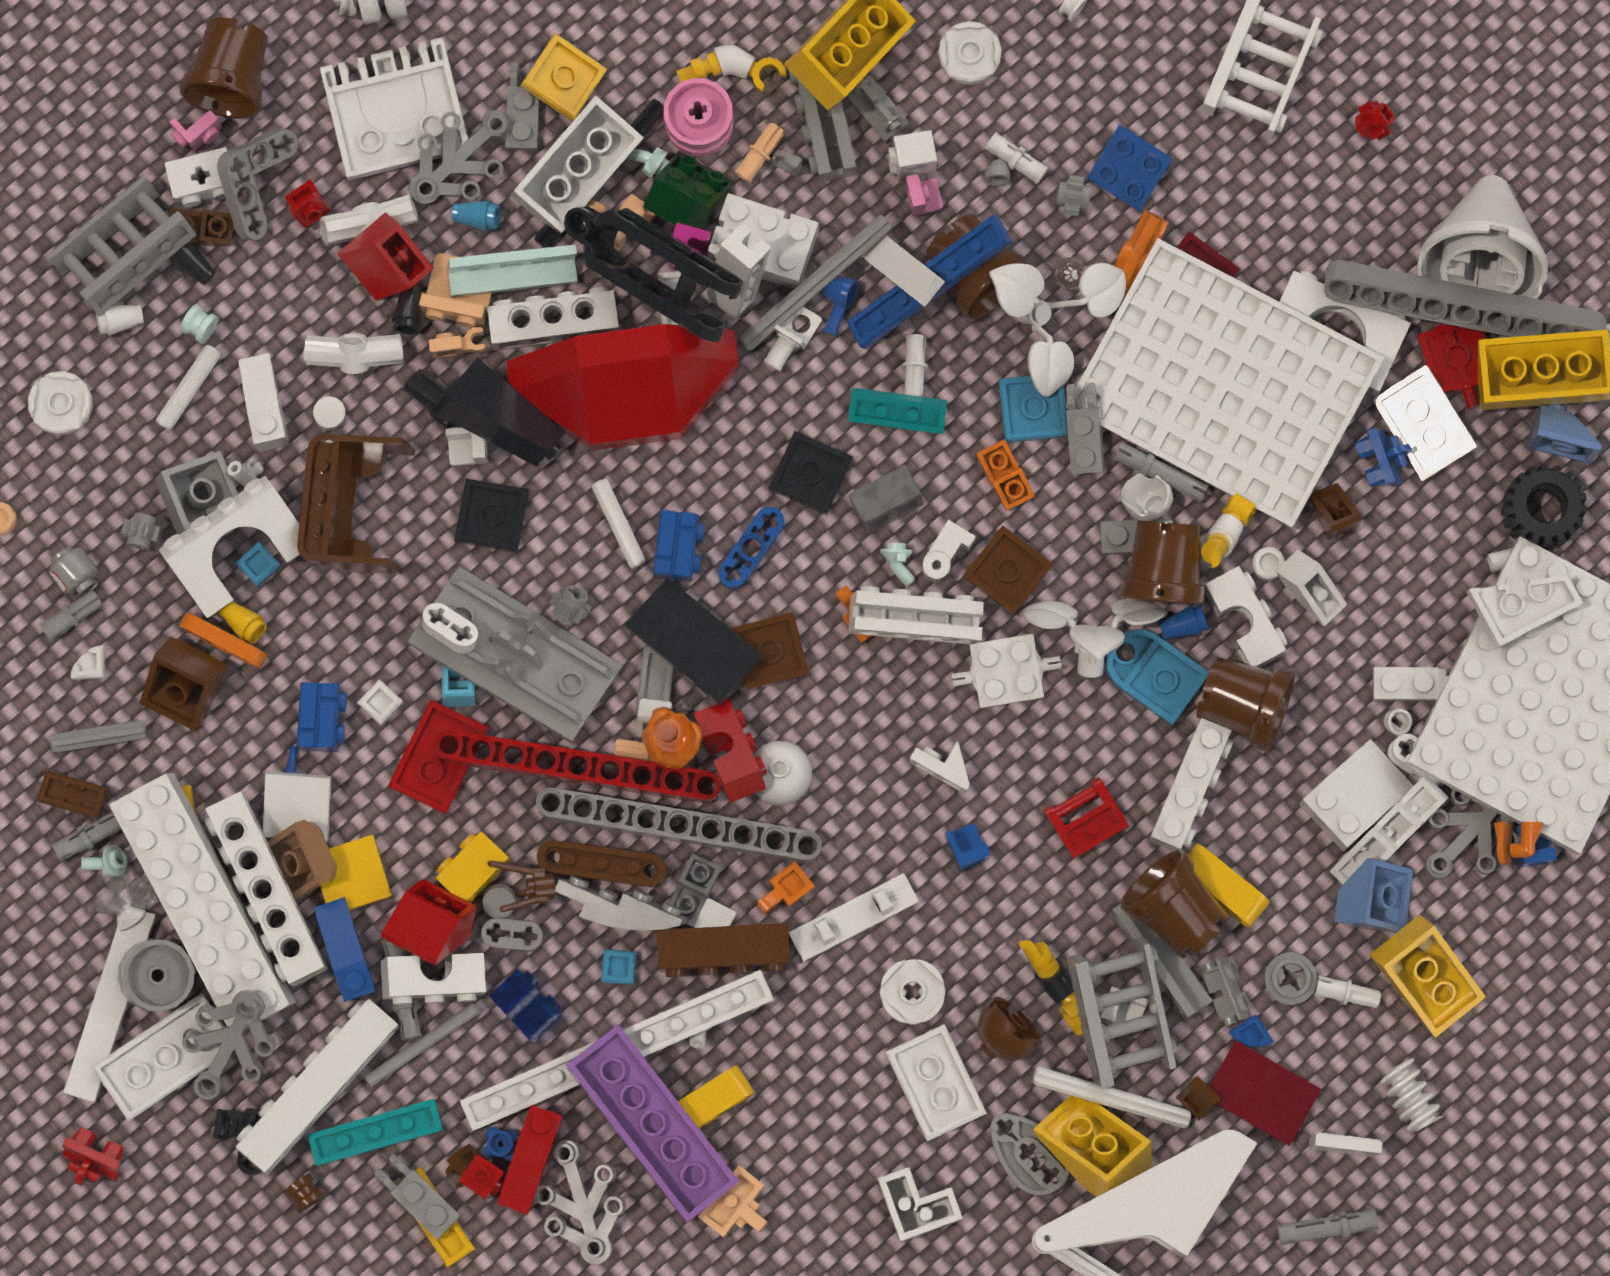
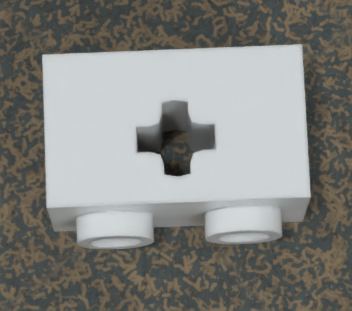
M226 147L165 162L172 196L178 207H196L202 203V200L214 198V200L226 199L217 171L218 159L224 152L228 151ZM205 175V184L200 185V176Z

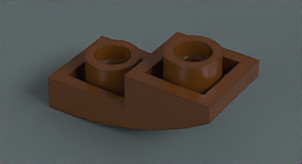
M177 208L169 209V218L179 211L197 234L188 242L189 244L194 243L195 245L205 246L231 245L233 231L231 214L210 210L196 212Z

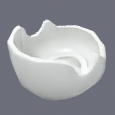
M1137 474L1125 482L1121 490V501L1133 518L1140 521H1156L1163 518L1172 505V488L1158 475L1155 478H1147L1142 474Z

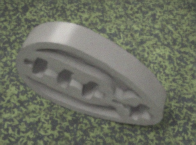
M1003 1113L997 1115L991 1122L990 1133L993 1148L1007 1176L1021 1191L1029 1195L1045 1196L1057 1191L1065 1183L1070 1172L1034 1134L1033 1129L1038 1124L1024 1117ZM1001 1120L1003 1123L1012 1122L1013 1125L1010 1130L1017 1139V1142L1011 1136L1003 1134L1000 1137L997 1134L999 1129L998 1121ZM1022 1144L1027 1147L1031 1144L1034 1145L1036 1148L1033 1152L1034 1156L1038 1159L1044 1156L1047 1159L1045 1167L1050 1171L1054 1168L1058 1170L1059 1173L1056 1178L1059 1182L1057 1184L1049 1182L1046 1185L1042 1181L1045 1174L1041 1170L1036 1172L1031 1170L1033 1166L1032 1160L1026 1158L1023 1161L1019 1157L1022 1153L1019 1147Z

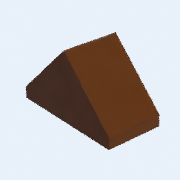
M1338 483L1311 493L1309 500L1327 540L1358 528L1362 521V516Z

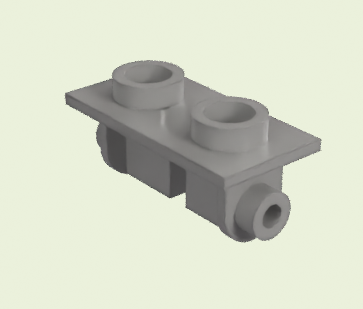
M871 75L865 79L863 78L847 95L848 99L884 142L909 124V121Z
M1228 956L1216 958L1218 966H1216L1215 961L1203 964L1204 971L1201 973L1209 993L1221 990L1223 996L1213 999L1219 1020L1224 1021L1225 1026L1237 1023V1018L1238 1020L1251 1018L1248 1011L1251 1009L1250 1001L1245 992L1240 990L1237 979H1239L1238 970L1235 964L1229 961Z

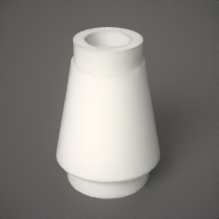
M112 305L102 315L98 316L96 314L99 333H107L108 336L144 323L141 305Z

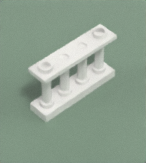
M1246 0L1206 95L1201 112L1213 117L1216 107L1220 109L1226 107L1270 125L1265 138L1271 140L1275 131L1282 132L1288 115L1283 114V111L1310 46L1317 48L1323 33L1322 30L1318 29L1321 18L1315 16L1309 29L1264 11L1265 7L1260 6L1261 0ZM1258 23H1262L1304 40L1305 42L1299 57L1252 39L1253 35L1248 34L1251 24L1258 25ZM1240 51L1244 53L1250 51L1292 68L1293 71L1287 85L1240 67L1241 63L1236 62ZM1228 79L1232 81L1238 79L1280 96L1281 100L1276 112L1272 113L1228 95L1229 91L1224 90Z

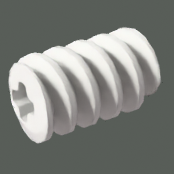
M1414 1058L1385 1072L1386 1075L1380 1081L1381 1086L1392 1085L1386 1093L1388 1098L1398 1096L1397 1101L1392 1105L1393 1108H1405L1399 1119L1401 1121L1411 1120V1123L1406 1127L1407 1132L1419 1131L1445 1116L1434 1115L1440 1108L1439 1103L1431 1105L1427 1103L1434 1096L1433 1092H1421L1427 1085L1426 1080L1415 1081V1078L1421 1072L1420 1069L1409 1070L1408 1067L1413 1063Z

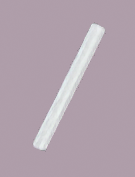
M1037 1067L1034 1072L1033 1083L1040 1087L1181 1128H1187L1190 1123L1191 1113L1187 1109L1111 1087L1102 1089L1094 1082L1043 1067Z

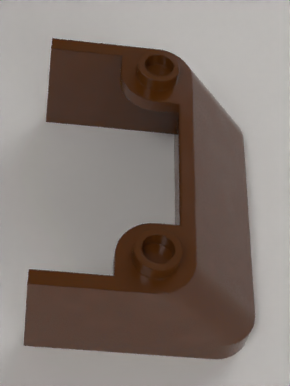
M335 434L315 436L310 441L307 449L297 540L299 554L309 562L347 571L402 575L403 568L390 558H374L373 551L366 542L350 539L356 479L376 476L382 469L384 454L415 456L416 449L403 438Z

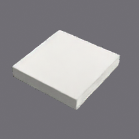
M266 772L263 815L264 836L273 838L295 822L306 820L314 822L322 830L324 839L327 842L329 839L332 776Z
M1318 1132L1309 1138L1308 1149L1375 1157L1382 1153L1383 1142L1377 1139Z

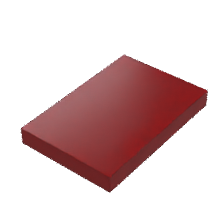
M430 699L388 784V788L447 815L470 767L441 761L434 748L436 736L445 730L486 735L489 727ZM446 739L441 743L440 750L445 754H453L457 751L459 745L453 739ZM478 744L473 748L472 754L474 757L476 756L481 744Z

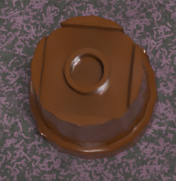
M214 18L209 21L191 69L183 76L180 84V94L194 107L205 112L211 110L217 116L235 119L254 117L261 110L262 91L260 89L268 36L264 31L248 23L247 29L244 30L236 27L237 19ZM212 104H216L218 108L214 109Z
M974 214L965 215L951 223L954 227L952 231L947 235L941 231L933 239L926 251L927 255L932 260L982 222ZM1006 247L950 288L956 297V308L965 318L969 320L978 319L1000 307L989 272L1007 264L1020 263L1030 265L1022 254L1019 255L1011 252Z
M1137 520L1128 577L1122 581L1120 597L1203 605L1205 603V588L1203 585H1200V526Z
M1217 657L1212 663L1202 689L1205 703L1199 701L1196 717L1231 730V732L1250 740L1253 747L1267 752L1275 742L1286 714L1294 686L1295 672L1282 668L1272 671Z
M1183 850L1168 853L1146 869L1129 887L1121 900V909L1135 920H1141L1181 958L1186 957L1183 950L1189 948L1194 954L1207 945L1220 932L1221 928L1216 924L1220 916L1225 922L1228 920L1227 911L1219 904L1194 871V862Z

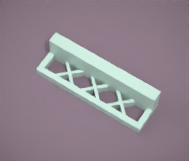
M576 244L449 258L446 268L450 297L577 284L575 266Z

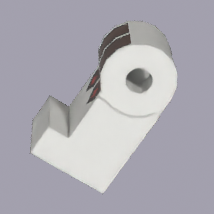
M948 520L923 560L924 576L934 583L944 581L950 574V564L962 547L970 551L976 541V536Z

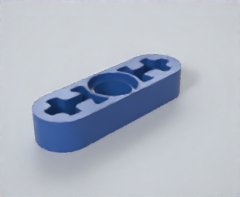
M775 507L761 509L719 568V580L725 588L737 590L743 587L784 529V516L779 509ZM774 515L776 516L775 522L778 526L776 528L772 526L768 528L765 532V537L770 539L768 542H765L759 534L752 531L757 529L760 533L764 528L762 518L764 516L770 518ZM748 540H755L760 544L761 551L758 555L749 557L742 551L743 544ZM737 554L742 561L751 564V566L747 568L743 563L739 569L741 579L737 580L734 578L730 582L727 581L728 575L725 570L727 568L730 570L735 569L739 563L738 559L734 558Z

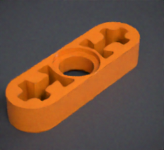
M186 612L178 625L179 628L257 669H261L268 656L260 649L191 613Z

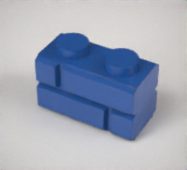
M660 510L653 568L654 578L665 580L668 577L670 580L692 582L693 574H699L701 555L695 554L697 542L703 543L705 528L704 523H699V514Z
M300 683L296 744L299 750L338 752V744H344L345 725H340V712H346L347 693H342V688L339 684Z

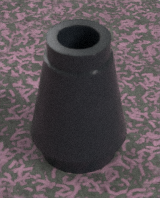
M186 243L168 258L173 263L172 267L200 282L203 286L216 273L194 243Z
M414 285L411 289L401 292L391 318L393 329L396 332L407 335L417 334L419 328L423 325L422 312L419 306L422 291L420 287Z

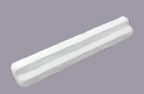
M206 345L156 418L160 426L167 430H171L220 358L221 354L217 349L210 345Z
M602 479L592 485V489L629 567L636 568L645 563V557L608 480Z

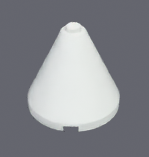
M1489 175L1481 178L1424 242L1419 253L1418 275L1537 299L1542 293V286L1547 281L1548 260L1507 181L1499 176Z

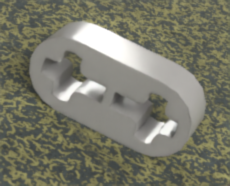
M494 918L486 921L481 930V936L485 944L494 949L534 952L540 948L544 940L541 928L536 923L530 921ZM495 925H500V930L510 932V937H499L498 942H493L492 937L487 935L488 930H494ZM527 928H532L533 934L538 935L537 940H532L530 946H526L523 939L514 938L515 933L525 934Z

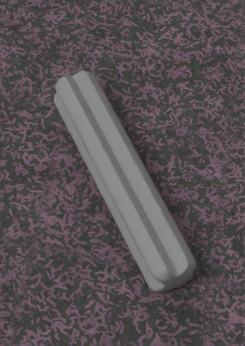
M138 720L55 733L50 736V745L54 753L142 740L146 738L147 731L144 721Z

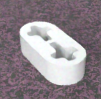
M441 603L429 604L424 609L422 627L429 635L457 653H469L475 648L478 631L473 623ZM442 616V622L431 623V617ZM469 634L468 640L465 638L462 641L457 640L458 635Z

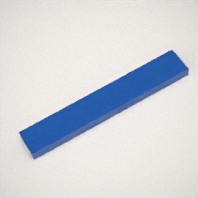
M990 216L925 264L928 269L945 281L929 303L1013 243L999 216ZM896 285L849 319L847 323L860 348L867 349L924 306Z

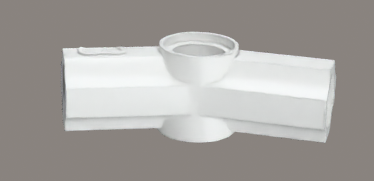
M409 194L380 204L377 202L361 204L349 212L321 217L319 223L322 240L326 246L352 241L385 212L396 220L401 227L417 223L419 220L413 199Z
M348 333L339 338L308 336L305 340L303 351L304 361H306L307 365L340 367L341 371L347 374L363 373L370 366L403 363V348L400 334L366 337L361 333Z

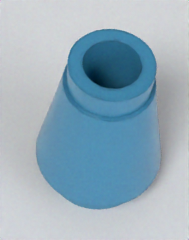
M492 200L455 203L453 205V222L487 232L499 227L501 217L500 205L493 204Z

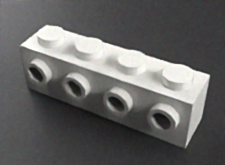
M1200 719L1149 842L1172 852L1181 850L1182 846L1189 848L1196 832L1195 829L1190 828L1195 816L1202 817L1209 801L1203 798L1207 787L1214 789L1221 770L1216 769L1220 757L1227 758L1234 742L1228 739L1231 730L1206 719Z

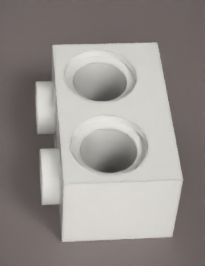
M932 131L894 136L893 147L888 148V163L891 175L897 174L898 184L906 183V177L915 174L919 175L920 180L936 178L937 157Z

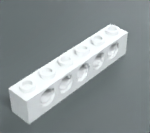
M240 791L205 808L209 816L204 819L206 826L212 836L218 835L223 845L218 848L219 853L226 866L232 864L236 872V876L232 877V880L240 895L246 893L250 905L246 906L247 912L253 923L259 922L264 931V934L260 935V939L268 953L273 951L278 963L274 964V968L281 982L287 980L288 984L294 987L328 970L246 796ZM240 824L244 828L243 836L235 841L230 840L228 836L229 829L233 825ZM249 853L256 854L258 857L257 865L250 870L244 869L242 866L243 858ZM263 882L270 883L272 887L271 894L267 898L259 899L256 895L258 885ZM277 911L284 912L286 916L285 923L279 928H272L270 925L272 914ZM292 940L298 941L300 945L298 954L294 957H286L284 954L286 943Z

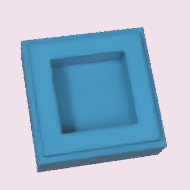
M260 542L256 543L235 562L257 588L282 567Z
M604 949L601 983L634 985L637 953Z

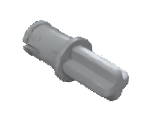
M90 591L69 606L64 604L62 606L63 610L39 625L49 640L53 641L54 638L72 626L78 627V622L102 606V602L94 591Z

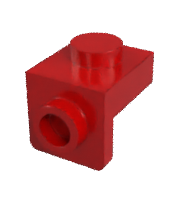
M311 179L285 196L291 207V214L304 228L319 221L321 217L331 211L316 184Z
M476 1155L460 1177V1182L484 1199L489 1194L495 1198L504 1184L505 1180L501 1178L504 1172L482 1156Z

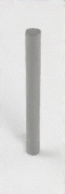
M471 1003L371 1071L364 1078L373 1087L480 1014L474 1003Z

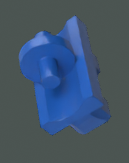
M1377 427L1367 430L1368 436L1357 441L1355 446L1361 459L1364 460L1374 455L1377 457L1379 465L1365 471L1369 485L1371 487L1384 485L1395 487L1403 484L1394 459L1396 458L1399 468L1408 466L1405 455L1413 451L1411 445H1401L1396 435L1389 438L1392 447L1390 449L1384 430H1378Z

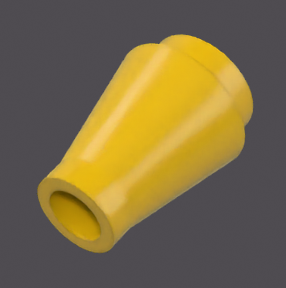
M231 601L219 610V615L226 620L237 636L243 641L253 644L266 631L267 624L263 621V616L236 604L234 601Z

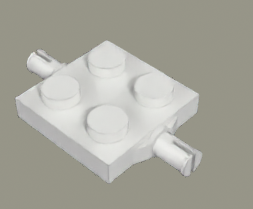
M1028 634L969 644L972 660L970 671L951 673L952 680L965 678L953 681V687L967 684L973 685L977 692L981 709L1044 698L1041 681L1043 672L1062 669L1061 663L1048 664L1060 662L1059 655L1041 659L1036 651L1034 635Z

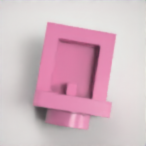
M211 110L205 113L187 130L175 118L169 121L174 130L170 133L174 140L182 148L188 145L193 152L204 143L208 145L219 136V130L222 128L219 119Z

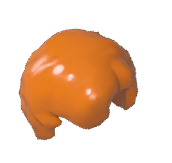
M667 707L654 709L650 720L647 722V727L642 731V743L645 744L649 756L655 763L666 768L680 769L689 763L699 751L703 738V731L696 722L690 721L684 713H675Z

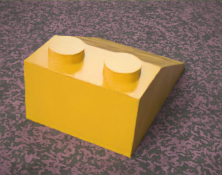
M1420 914L1369 955L1386 979L1435 1038L1486 998L1436 927Z
M1070 1095L1033 1129L1034 1134L1074 1178L1096 1197L1140 1175L1152 1166V1141L1104 1107L1092 1101Z

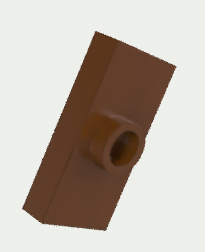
M46 770L36 801L99 820L109 788Z

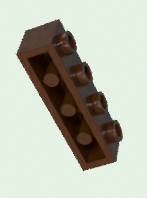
M788 923L657 930L659 972H666V977H684L685 971L698 970L700 976L718 975V969H731V974L751 973V967H764V972L784 971L783 966L790 965Z

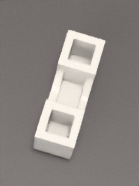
M1238 566L1204 585L1205 595L1218 617L1231 611L1243 613L1248 618L1251 627L1250 632L1236 640L1234 644L1244 664L1261 668L1284 655L1286 652L1284 646L1287 645V640L1279 627L1274 629L1269 620V617L1272 616L1270 609L1263 599L1260 601L1257 599L1253 592V589L1256 588L1255 583L1247 571L1243 573Z
M484 953L449 955L445 958V973L440 981H432L424 976L420 968V957L418 956L386 957L381 960L383 1000L393 999V1005L412 1004V999L425 998L426 1004L445 1002L444 997H457V1002L477 1001L476 996L486 992Z

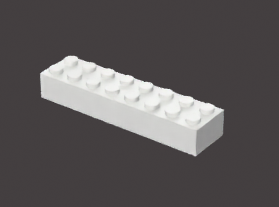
M165 773L109 804L216 1007L232 1003L234 996L240 991H254L264 1001L265 1009L260 1017L261 1021L296 1003L286 982H281L274 968L275 961L271 954L266 951L260 939V933L251 920L237 890L234 889L175 774ZM244 1002L246 1007L254 1008L250 1003ZM235 1017L223 1019L227 1027L231 1026ZM246 1024L243 1031L249 1029L248 1024Z

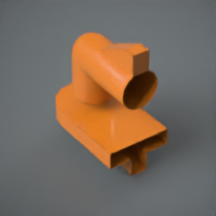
M1506 822L1494 823L1497 835V857L1499 864L1509 865L1511 856L1513 858L1533 856L1535 854V843L1543 829V822H1521V843H1512L1511 824Z

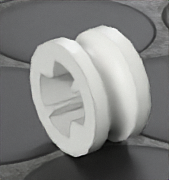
M1064 0L1058 13L1061 15L1067 14L1068 20L1072 22L1081 12L1087 0Z

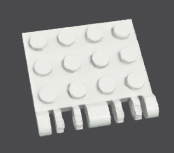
M443 37L430 40L435 57L434 62H430L425 42L418 43V52L423 64L411 67L409 50L406 47L399 48L404 69L398 71L392 50L372 54L371 59L375 76L370 78L364 57L357 58L356 63L362 79L353 82L349 80L350 74L345 62L338 63L342 80L341 85L337 84L332 64L320 67L348 181L420 163V149L417 141L419 136L424 133L432 134L437 140V148L432 152V160L442 158L444 128L441 125V117L446 112L456 113L461 120L460 127L456 131V150L468 140ZM448 116L445 119V125L447 127L455 126L456 118ZM429 137L424 138L421 143L424 149L431 148L433 140Z

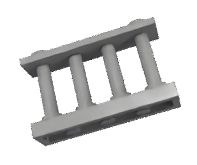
M145 175L46 256L62 276L71 270L86 286L80 294L98 316L102 315L197 235L179 211L169 218L154 202L160 195ZM143 209L159 224V227L146 238L130 222ZM119 229L135 245L122 258L105 242ZM94 250L111 266L97 279L81 263Z
M1142 937L1134 938L1137 952L1096 964L1088 962L1079 954L1066 957L1092 1078L1102 1089L1115 1086L1113 1075L1116 1074V1070L1160 1058L1161 1062L1170 1070L1177 1068L1174 1057L1178 1056V1049L1173 1037L1170 1038L1154 965L1158 963L1157 952L1154 945H1150ZM1140 965L1144 983L1100 996L1098 993H1094L1092 982L1096 981V977ZM1147 996L1150 1009L1149 1015L1110 1026L1101 1024L1099 1013L1103 1012V1008ZM1151 1027L1154 1028L1157 1045L1116 1057L1108 1055L1106 1044L1110 1042V1039Z

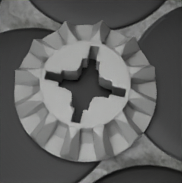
M1288 952L1278 955L1269 963L1266 968L1264 982L1268 993L1279 1003L1295 1005L1306 1001L1313 994L1317 985V973L1311 961L1305 956ZM1282 967L1286 971L1288 970L1290 974L1299 971L1303 972L1296 979L1299 991L1290 984L1283 985L1282 987L1279 986L1285 978Z

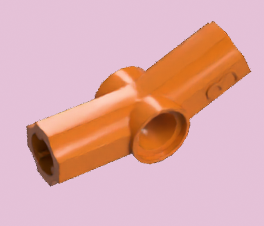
M1144 210L1130 240L1127 239L1115 262L1116 267L1123 270L1126 278V290L1123 300L1157 238L1162 239L1168 228L1169 221L1147 210Z

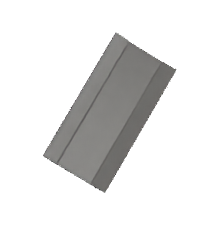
M462 567L456 570L434 603L446 605L476 626L478 638L475 648L465 654L453 651L429 635L422 627V620L407 643L570 743H573L584 723L623 668L621 663ZM440 615L436 618L431 617V623L442 622V616ZM467 633L457 636L459 641H462L464 638L468 640L469 638Z

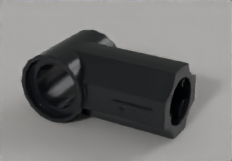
M422 369L414 372L403 388L404 392L429 411L428 413L445 428L449 429L455 425L432 411L450 388L446 389Z

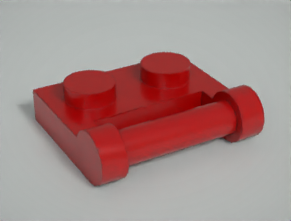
M1099 777L1091 781V786L1055 807L1050 805L1043 810L1046 818L1053 826L1073 860L1129 827V824ZM1100 798L1103 804L1068 825H1064L1061 820L1062 817L1092 799Z

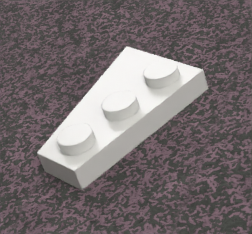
M1569 575L1533 579L1512 584H1499L1485 588H1472L1466 591L1496 648L1583 604Z

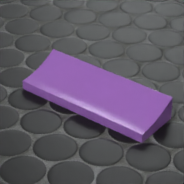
M619 1024L564 1065L684 1222H689L739 1182Z

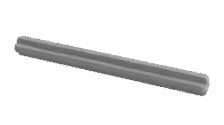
M882 215L874 219L744 332L739 338L741 343L749 351L754 350L775 331L774 327L776 324L779 326L784 324L891 231L892 226Z

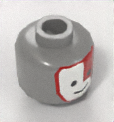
M69 546L59 551L51 559L50 575L64 593L73 594L77 592L79 595H83L95 586L93 580L97 576L98 569L85 550L81 548L73 549L72 546Z

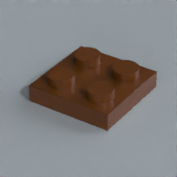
M1002 525L964 573L963 578L1014 616L1054 564Z
M793 612L731 628L735 634L763 657L761 663L744 680L747 691L809 676Z

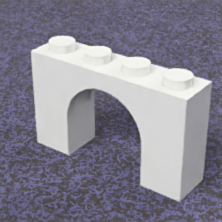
M1293 271L1279 302L1311 319L1323 313H1337L1352 320L1360 330L1363 346L1385 357L1366 392L1370 396L1377 397L1411 323L1405 320L1406 317L1404 315L1332 301L1324 293L1325 284L1318 282V278L1315 275L1306 271H1301L1300 273Z
M266 476L250 481L241 493L235 497L223 500L215 511L207 516L197 518L192 522L189 529L180 535L171 536L165 541L164 546L158 549L207 618L234 600L215 574L212 566L213 549L217 541L225 533L238 527H254L263 531L270 538L286 562L299 555L297 549L299 523Z

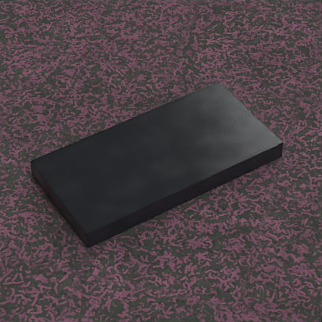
M668 577L624 624L630 632L719 706L728 699L763 660L760 653Z

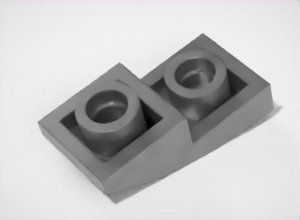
M693 853L669 904L681 908V915L689 918L687 923L683 925L688 928H694L722 868Z

